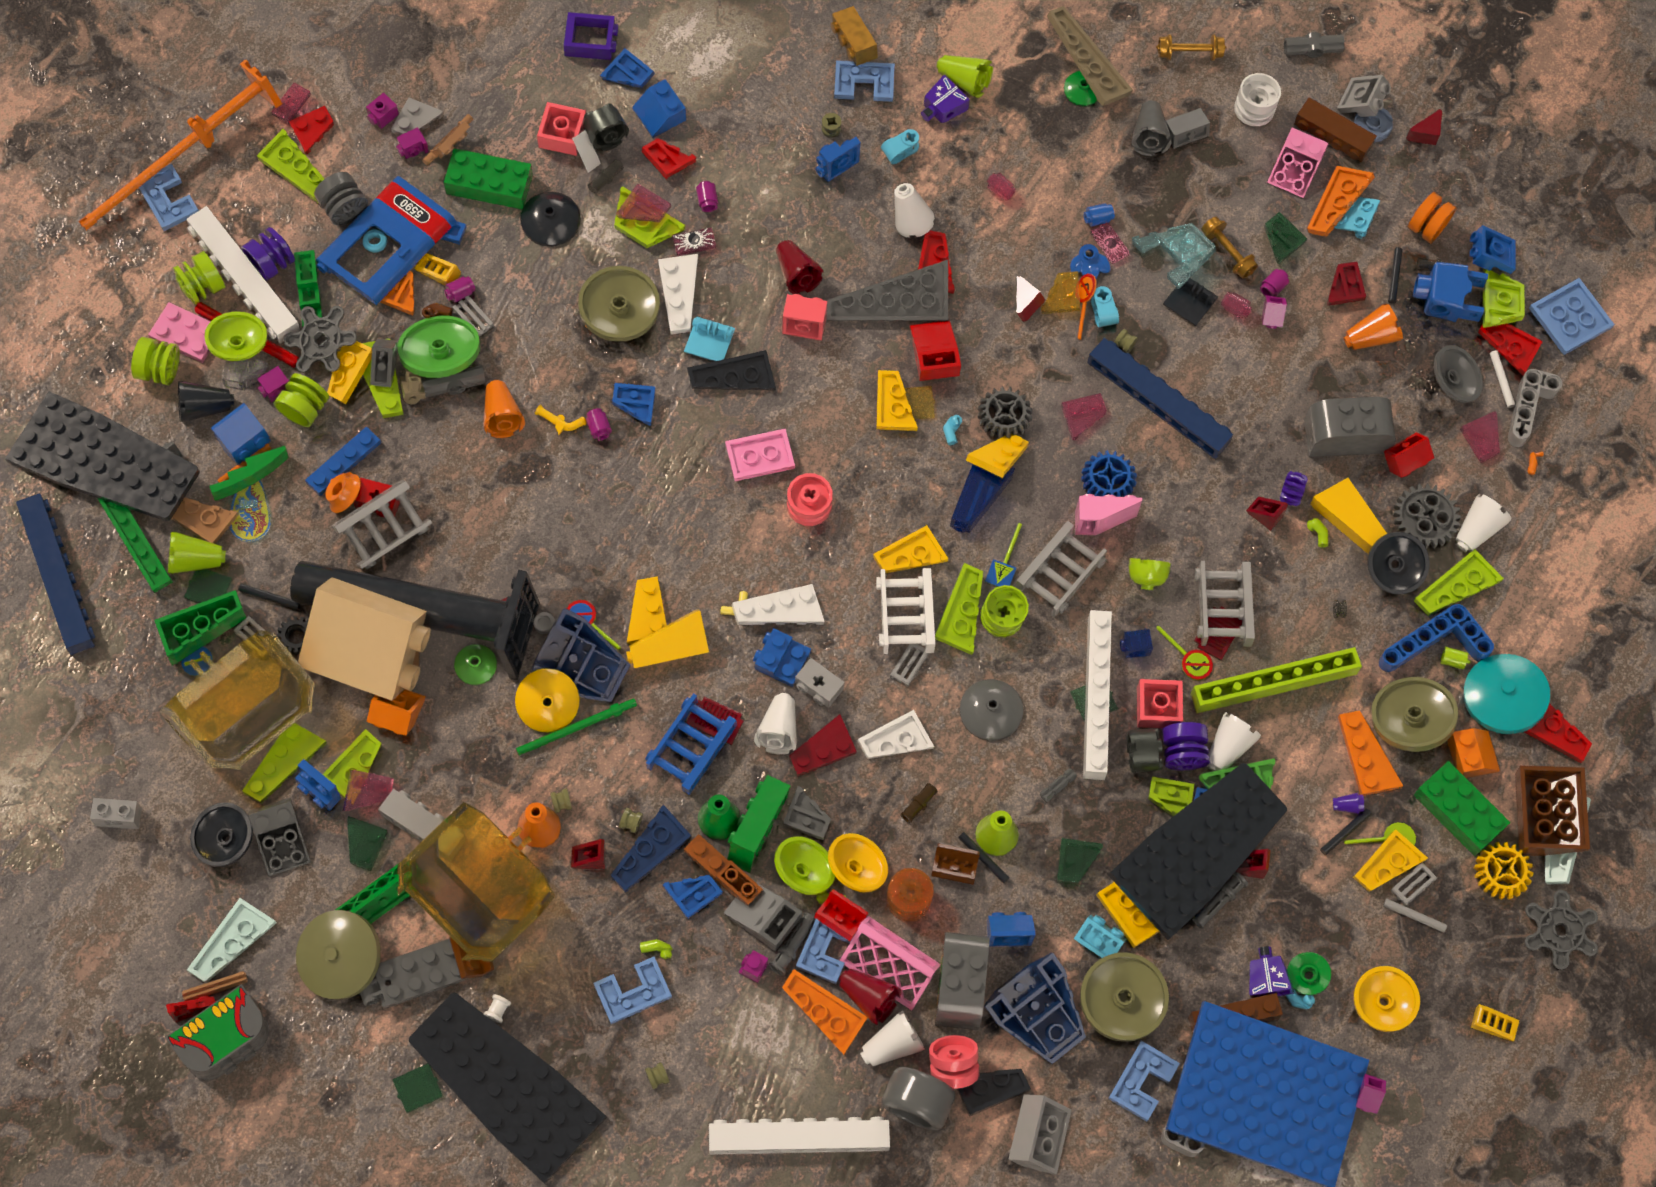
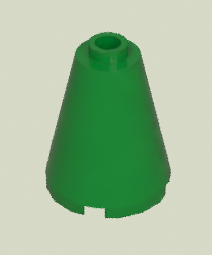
M714 795L699 810L698 824L700 830L713 840L728 839L732 831L736 832L739 828L737 823L741 816L740 811L724 795Z

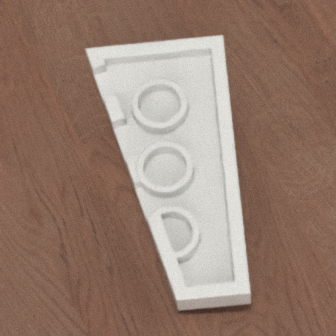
M698 254L658 259L670 334L691 332Z
M813 584L732 603L737 625H765V623H776V625H785V623H797V625L816 623V625H824L825 622Z

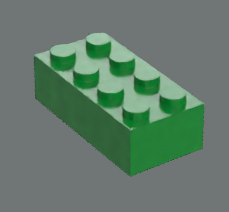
M454 148L444 180L445 192L447 195L523 209L533 177L532 165L530 163Z
M1449 761L1421 785L1413 795L1474 857L1511 823Z

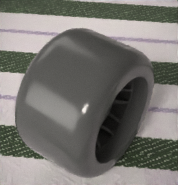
M898 1067L891 1075L882 1097V1105L888 1112L904 1121L922 1128L939 1130L947 1120L955 1100V1092L948 1084L932 1075L908 1067Z

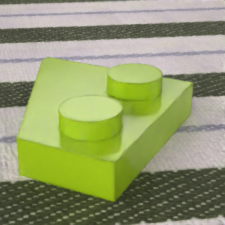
M1152 776L1148 799L1171 816H1175L1192 802L1194 784Z

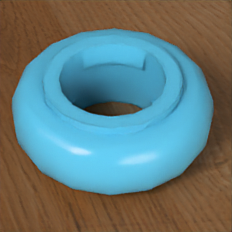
M370 230L363 236V246L369 252L378 253L386 247L387 236L380 230ZM373 238L380 239L378 244L373 245L369 243Z

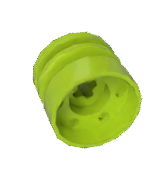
M204 251L191 258L194 267L191 268L185 261L182 262L185 272L178 265L173 267L179 287L194 305L200 302L197 293L203 300L207 298L205 288H208L213 294L225 288L219 272Z
M141 337L135 346L132 357L131 373L133 378L145 381L153 378L154 383L170 386L175 379L179 365L180 349L178 344H169L165 341L159 344L156 339Z
M294 373L289 379L290 382H287L285 385L287 391H281L274 402V406L292 422L303 427H310L318 416L316 410H321L324 407L323 403H326L330 397L326 390L318 383L304 375Z
M1003 585L994 588L988 594L981 609L980 620L983 627L988 633L996 637L1005 638L1014 635L1019 631L1028 614L1029 604L1027 598L1021 590L1013 586ZM1001 612H1005V617H1001Z

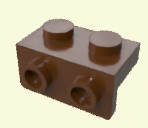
M938 843L931 876L974 885L980 852Z

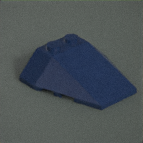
M563 608L548 633L529 674L545 668L559 670L573 680L578 689L579 697L611 702L631 664L584 617Z
M1050 953L1028 964L996 989L984 1005L997 1025L1051 1064L1086 1038L1079 1012L1074 1004V996L1067 981L1066 970L1054 953Z

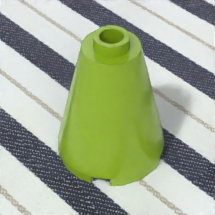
M944 55L942 58H939L936 66L939 74L942 76L946 75L955 85L976 98H980L984 94L981 91L984 87L988 88L993 74V67L990 66L992 61L981 58Z
M171 532L168 573L174 574L220 567L221 563H225L226 550H222V546L178 532Z
M1001 810L984 817L979 822L975 833L978 845L985 853L993 856H1003L1010 852L1016 846L1019 837L1018 828L1007 812Z

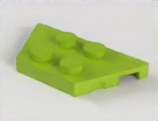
M622 186L620 188V197L614 222L616 230L645 248L654 246L672 237V235L685 230V225L625 187Z
M1483 268V273L1488 274V279L1483 287V327L1521 321L1525 315L1524 285L1516 280H1512L1504 273L1498 275L1491 270L1488 271Z

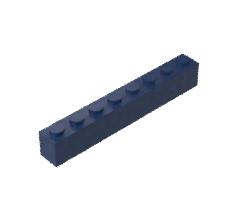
M1103 338L1089 354L1087 363L1215 460L1231 442L1233 434L1228 427L1220 425L1212 415L1204 413L1196 403L1188 401L1182 396L1180 391L1172 389L1166 384L1164 379L1156 377L1150 372L1148 367L1140 365L1134 360L1132 355L1124 353L1113 341Z
M39 493L16 501L67 651L70 655L95 647L93 639L96 636L92 626L88 627L86 621L90 619L86 608H81L80 602L83 601L79 589L75 590L74 584L77 581L73 571L69 572L67 566L71 564L67 553L63 554L61 550L64 547L61 536L56 535L55 529H58L55 518H50L49 511H52L48 499L44 500Z

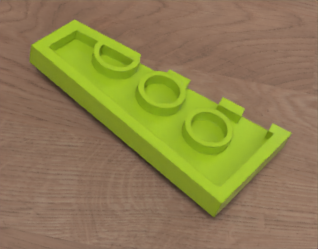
M964 563L936 630L935 639L972 655L974 653V639L977 629L976 622L979 612L978 605L981 595L983 571Z
M290 720L242 790L243 794L262 804L289 776L297 772L298 764L303 759L309 761L317 750L322 749L327 744L326 740Z

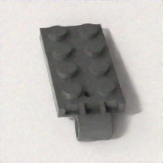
M449 938L381 962L374 979L360 992L364 1006H370L382 1001V1007L386 1009L471 978L461 979ZM390 982L391 985L386 986L385 983Z

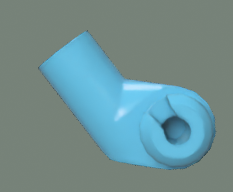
M1295 990V994L1285 995L1291 1005L1296 1008L1310 1009L1315 1003L1313 995H1298Z

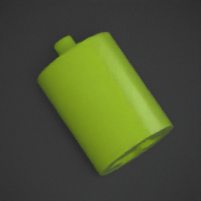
M1445 647L1440 663L1464 670L1466 663L1470 664V660H1468V652Z

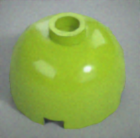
M1129 558V575L1134 583L1141 585V589L1153 590L1154 586H1161L1166 582L1169 577L1171 563Z

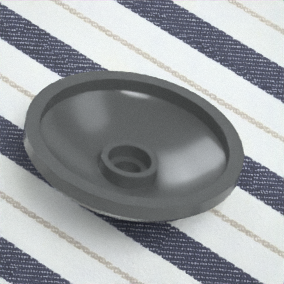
M1449 345L1440 349L1434 359V374L1441 389L1450 398L1461 403H1469L1477 399L1482 391L1483 380L1476 361L1467 351L1458 346Z
M995 679L982 680L970 686L962 696L960 717L965 728L974 736L987 741H997L1007 738L1017 730L1023 717V704L1017 691L1009 684ZM989 703H995L996 707L991 708Z

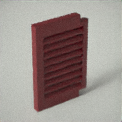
M1208 617V628H1240L1242 626V620L1238 618ZM1196 636L1194 642L1199 644L1198 649L1222 661L1235 637L1208 636L1206 646H1201V638Z
M704 696L702 701L698 700L697 706L721 721L723 719L726 721L729 716L736 719L737 727L726 741L727 744L732 746L744 722L741 719L743 714ZM691 712L686 723L705 734L715 737L718 733L717 728Z

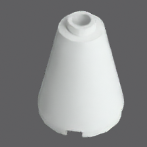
M904 183L899 185L894 191L896 229L904 237L910 238L909 235L920 237L928 233L933 227L934 213L911 184Z
M1478 494L1456 537L1457 547L1464 552H1472L1511 521L1510 514L1507 511L1503 514L1500 510L1502 507L1500 504L1486 495L1480 496Z
M780 693L773 698L755 734V744L759 748L761 745L765 747L766 752L780 755L789 754L791 749L793 751L796 749L795 700L787 693Z
M1225 712L1208 754L1210 763L1207 767L1212 771L1229 768L1259 740L1261 735L1257 731L1252 733L1249 731L1250 725L1232 714L1229 716Z
M903 1010L862 1046L863 1052H861V1056L866 1064L871 1063L872 1066H876L921 1052L925 1049L916 1030L908 1022L909 1019Z

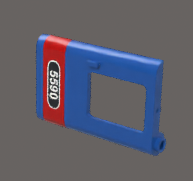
M397 176L316 259V267L324 274L326 272L329 274L333 273L373 304L377 305L456 223V219L443 207L403 178ZM376 226L398 242L401 247L367 282H362L337 264V262L370 227Z

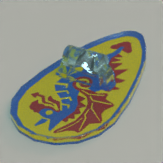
M259 480L255 484L235 493L230 509L239 513V516L231 524L230 531L237 539L244 542L258 541L263 538L271 525L268 498L265 488Z

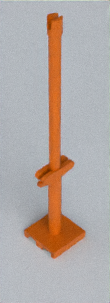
M246 59L241 62L240 66L251 84L208 119L204 120L198 115L194 116V118L190 117L187 123L193 131L191 134L93 212L88 213L78 221L86 231L90 229L100 218L197 141L206 148H210L214 142L212 130L256 95L260 94L277 109L282 105V102L266 76L262 77L256 67L252 68Z

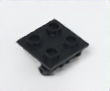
M1182 275L1179 279V284L1164 301L1163 305L1196 326L1218 299V296L1189 278L1188 275Z

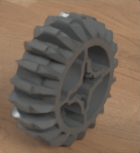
M1002 386L999 392L994 388L992 394L987 392L985 398L981 399L977 418L980 419V426H985V433L991 431V438L995 434L998 435V439L1002 438V436L1010 438L1011 433L1017 436L1018 433L1023 435L1025 429L1029 428L1033 409L1030 407V401H1025V394L1019 396V389L1014 393L1011 387L1008 388V391H1005ZM991 407L994 408V412L996 413L993 419L989 414V409ZM1017 408L1021 413V418L1019 421L1016 419V415L1014 414Z

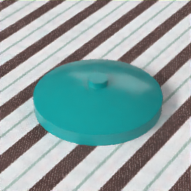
M1497 654L1481 660L1470 670L1464 684L1463 697L1469 714L1478 724L1496 733L1516 734L1531 729L1544 717L1550 702V687L1544 673L1530 660L1513 654Z

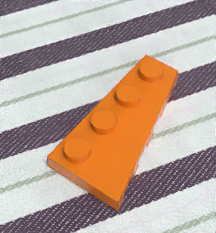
M1336 166L1307 227L1308 233L1327 237L1375 178L1374 173Z
M1360 710L1339 714V723L1360 794L1366 796L1401 789L1403 784Z
M794 969L782 986L783 990L845 1055L868 1018Z

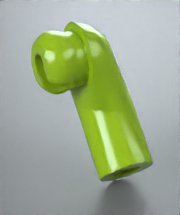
M1313 518V520H1309L1307 528L1310 531L1315 530L1317 532L1318 546L1327 547L1328 529L1320 519Z
M656 939L640 943L642 953L658 951L663 959L672 957L671 951L673 949L671 945Z

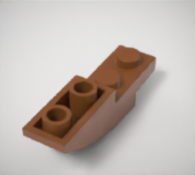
M698 834L684 848V852L700 866L701 870L710 875L715 882L749 906L763 891L755 881L736 864L727 860L701 835Z

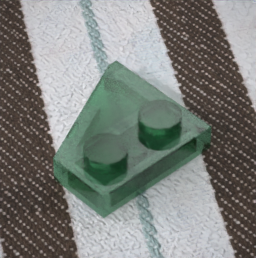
M1280 212L1265 223L1264 228L1278 264L1283 262L1307 241V238Z
M348 816L351 865L372 871L388 831Z
M1062 838L1056 882L1078 885L1102 850L1103 844Z

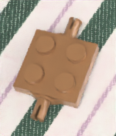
M467 114L459 121L458 125L422 159L423 163L429 166L434 159L438 157L441 159L448 155L455 148L453 145L462 141L468 135L466 131L470 127L469 124L474 120L473 117Z

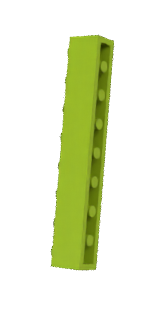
M1353 647L1196 685L1193 687L1190 695L1197 714L1358 674L1362 665L1356 648Z

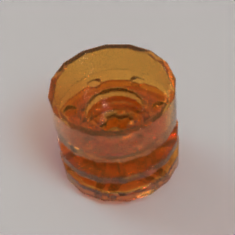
M904 868L896 872L891 878L886 895L887 906L897 919L916 921L923 918L929 911L934 894L933 883L930 877L919 869ZM907 889L910 891L914 890V895L912 893L906 894Z

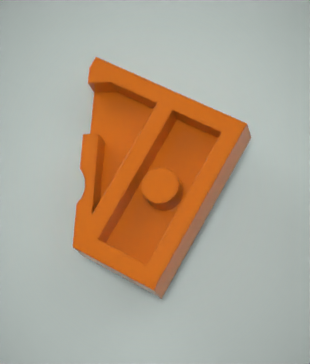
M409 271L380 303L413 316V272Z

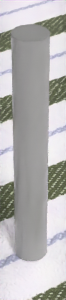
M1387 898L1383 904L1384 907L1443 933L1447 928V924Z

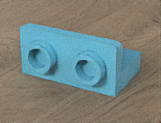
M1090 915L1074 939L1101 958L1118 953L1127 940L1123 937L1124 933L1116 927L1112 929L1105 924L1106 921L1102 917Z

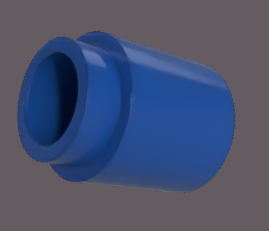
M1106 203L1087 207L1086 212L1083 214L1085 223H1089L1091 227L1109 223L1115 217L1112 205H1107Z

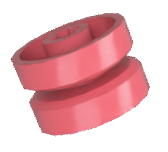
M805 473L797 476L790 483L787 490V510L790 517L796 523L804 526H815L828 518L832 510V488L824 477Z
M951 1035L941 1037L931 1043L929 1047L930 1075L945 1082L953 1089L964 1088L977 1081L979 1077L978 1046L974 1040L965 1036Z

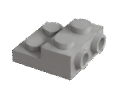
M1383 75L1351 78L1337 109L1340 113L1357 112L1360 117L1376 116L1378 111L1384 106L1383 100L1385 96L1391 92L1390 83Z

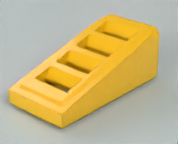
M428 253L414 267L416 271L444 286L458 279L461 275L457 265ZM429 261H431V263L429 264V266H428L427 269H426L425 267H426L427 263H428Z
M1479 1004L1475 1009L1471 1028L1513 1042L1519 1020ZM1483 1015L1487 1016L1485 1023H1482ZM1491 1017L1495 1018L1493 1027L1489 1026ZM1499 1020L1503 1021L1501 1030L1497 1029ZM1507 1023L1512 1024L1509 1034L1505 1032Z

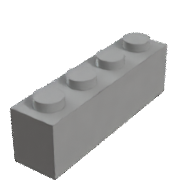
M393 789L379 807L380 815L447 860L452 861L466 842L463 834L464 831L456 825L450 826L445 823L447 820L440 814L436 813L433 815L428 811L429 808L423 803L418 802L416 804L410 800L411 796L403 790L398 792Z

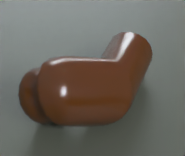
M432 303L422 310V315L425 318L439 315L452 316L453 308L439 303Z

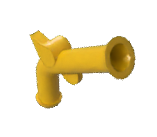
M541 404L535 411V415H540L555 425L558 436L563 430L573 431L587 424L584 417L567 423L563 415L555 416L544 409Z

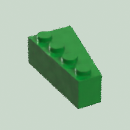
M234 590L154 621L166 655L173 666L247 617L238 594Z
M769 775L766 776L764 782L760 781L755 790V793H757L756 797L750 798L746 807L748 810L746 815L742 814L738 820V830L736 832L732 831L728 839L730 848L727 860L732 861L740 869L748 873L751 872L755 856L758 857L765 841L763 837L768 838L774 824L773 819L777 820L788 798L791 785Z

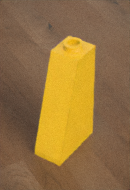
M1349 478L1315 495L1310 505L1367 554H1369L1372 545L1380 537L1387 534Z
M699 609L694 610L629 645L630 651L626 652L628 662L633 664L634 668L708 653L709 649L701 611Z

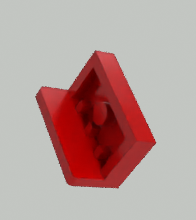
M832 889L827 900L815 913L814 918L848 941H851L858 931L859 925L869 913L843 894Z

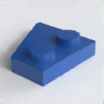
M615 383L612 404L651 426L656 388L655 386Z
M710 875L663 884V888L687 919L723 894V891Z

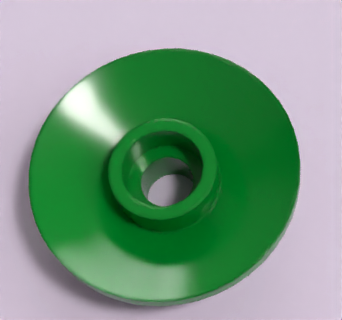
M1081 71L1074 72L1067 77L1064 83V93L1069 101L1079 106H1089L1097 102L1094 92Z
M1304 952L1298 954L1290 961L1287 968L1293 989L1303 995L1321 993L1327 988L1331 980L1330 965L1325 958L1317 953ZM1308 972L1312 973L1313 978L1307 979L1305 974Z

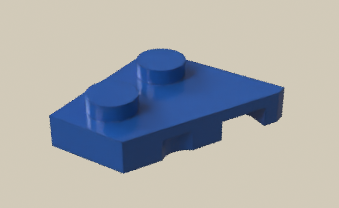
M624 48L601 73L600 77L605 81L643 88L655 73Z

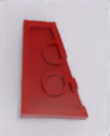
M929 230L928 233L924 234L918 270L948 260V293L954 294L955 289L948 258L946 234Z

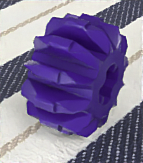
M1290 471L1286 476L1280 494V501L1286 502L1289 506L1300 505L1308 481L1307 476L1300 472Z

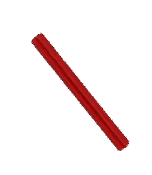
M199 302L194 308L197 314L210 321L222 315V313L202 302ZM268 339L262 349L264 352L293 368L296 367V363L299 360L298 356Z

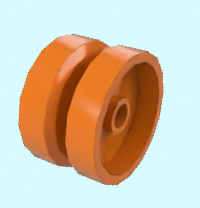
M1432 192L1419 206L1407 226L1414 233H1419L1424 229L1422 238L1430 244L1442 233L1457 210V207L1449 202L1440 207L1442 197L1435 192Z

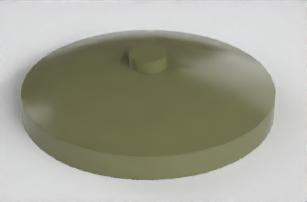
M611 266L597 271L585 281L579 293L578 306L583 323L592 333L610 341H629L642 336L654 325L659 314L660 299L655 284L646 274L627 266Z
M1407 677L1395 680L1378 692L1372 704V724L1377 734L1389 745L1405 751L1420 752L1442 745L1452 736L1458 723V707L1453 695L1443 685L1427 678Z
M344 910L328 911L314 918L302 932L296 949L297 969L304 984L318 996L337 1000L347 999L362 992L374 979L381 957L379 938L372 925L362 916Z
M1114 953L1101 958L1088 970L1080 989V1003L1085 1018L1097 1032L1112 1040L1128 1042L1148 1036L1160 1025L1168 1009L1169 992L1162 973L1152 962L1132 953Z

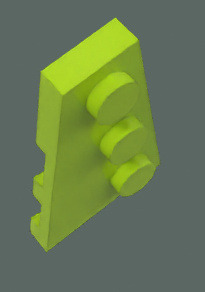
M366 729L322 774L336 785L339 794L352 806L381 747V742Z

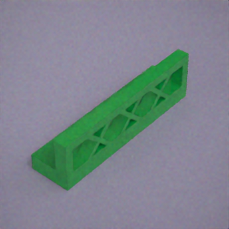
M404 859L335 910L347 911L351 909L349 912L362 916L372 924L425 884L411 864Z

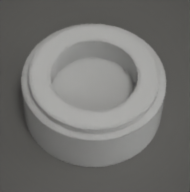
M539 613L534 618L535 630L540 634H548L555 619L550 613Z

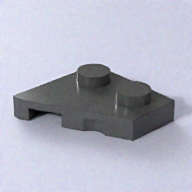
M798 786L784 819L783 826L824 840L831 818Z

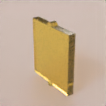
M932 386L904 388L914 420L935 418V400H933Z

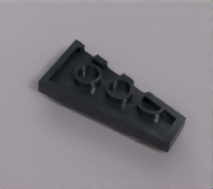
M766 350L687 367L692 389L776 390Z

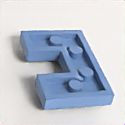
M836 60L834 99L854 100L855 83L874 84L873 101L893 102L895 64L866 62L856 66L854 61Z
M172 164L164 167L139 187L163 231L186 221L187 218L199 211L190 194L173 203L167 197L166 190L182 183Z
M816 919L798 959L796 968L837 984L845 963L825 954L832 937L849 944L851 941H848Z
M655 957L634 965L642 985L622 994L614 974L593 983L611 1024L672 998Z
M1141 1041L1108 1099L1147 1122L1159 1101L1139 1089L1148 1073L1169 1084L1180 1063Z

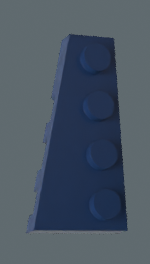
M664 804L611 874V878L625 893L691 839L689 832Z

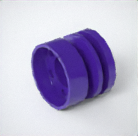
M271 227L265 229V234L260 233L258 235L261 244L251 239L241 247L242 252L265 281H269L278 274L275 264L285 269L287 267L286 262L290 265L295 262L294 255L287 242Z
M1182 722L1163 728V744L1169 747L1164 751V756L1166 757L1164 762L1167 768L1172 770H1195L1209 765V748L1204 746L1208 742L1206 725L1195 722Z

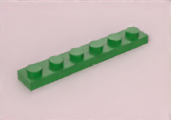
M98 498L153 592L156 593L173 583L130 510Z

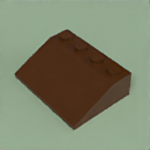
M1520 765L1515 773L1519 850H1522V855L1546 856L1589 851L1590 840L1585 767Z

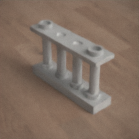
M401 480L331 525L336 533L342 532L346 534L362 558V561L357 563L359 568H371L377 563L375 560L415 534L421 535L429 530L428 526L432 524L431 520L425 519L422 521L406 497V490L410 488L406 481ZM394 498L400 501L415 525L406 532L403 531L388 507V502ZM375 510L383 513L397 535V538L388 544L371 519V513ZM358 521L365 524L380 548L371 555L368 554L353 530V524Z
M1069 521L1063 525L1022 573L1015 585V588L1021 590V592L1025 588H1031L1054 605L1051 614L1054 618L1058 613L1062 614L1069 606L1067 602L1096 568L1100 569L1107 561L1105 558L1107 550L1105 548L1099 554H1096L1073 537L1074 525ZM1063 543H1069L1092 560V563L1086 570L1061 552L1060 547ZM1051 557L1058 559L1080 576L1073 585L1048 567L1049 564L1047 562ZM1038 573H1044L1067 592L1061 599H1058L1038 584L1034 577Z
M1201 561L1199 568H1195V581H1198L1200 606V625L1197 628V637L1201 638V646H1206L1208 636L1239 637L1243 639V647H1252L1255 632L1251 562H1242L1240 569H1237V571H1205V561ZM1206 579H1233L1240 582V588L1238 590H1206ZM1207 598H1235L1241 601V607L1239 609H1207ZM1208 617L1238 618L1242 620V626L1240 628H1208Z

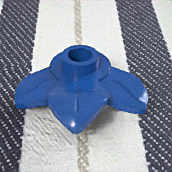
M1086 244L1080 248L1079 255L1072 259L1070 270L1071 273L1081 272L1082 276L1087 273L1093 274L1097 278L1099 272H1110V264L1104 255L1099 254L1098 249L1094 245ZM1086 251H1091L1092 257H1088Z

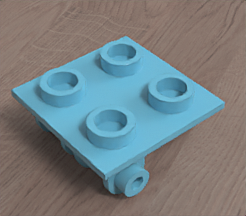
M1359 197L1334 228L1354 231L1355 236L1362 239L1367 234L1366 232L1371 225L1380 200Z
M701 317L694 318L692 322L693 328L684 352L712 361L723 360L735 328Z

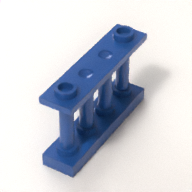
M694 693L691 698L687 697L684 700L680 714L656 749H651L645 758L647 769L651 770L656 764L679 778L682 783V790L688 795L692 793L737 727L736 719L731 716L726 721L724 719L721 721L697 706L698 698ZM690 712L715 726L718 731L716 736L709 738L685 723L684 721ZM680 729L704 744L706 750L703 755H696L672 740L677 731ZM667 746L693 762L694 768L690 773H685L660 757Z

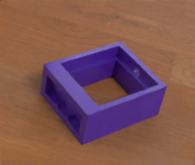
M568 12L564 38V55L568 57L611 60L612 53H616L614 36H618L619 25L615 24V16ZM576 26L608 28L606 45L574 43Z

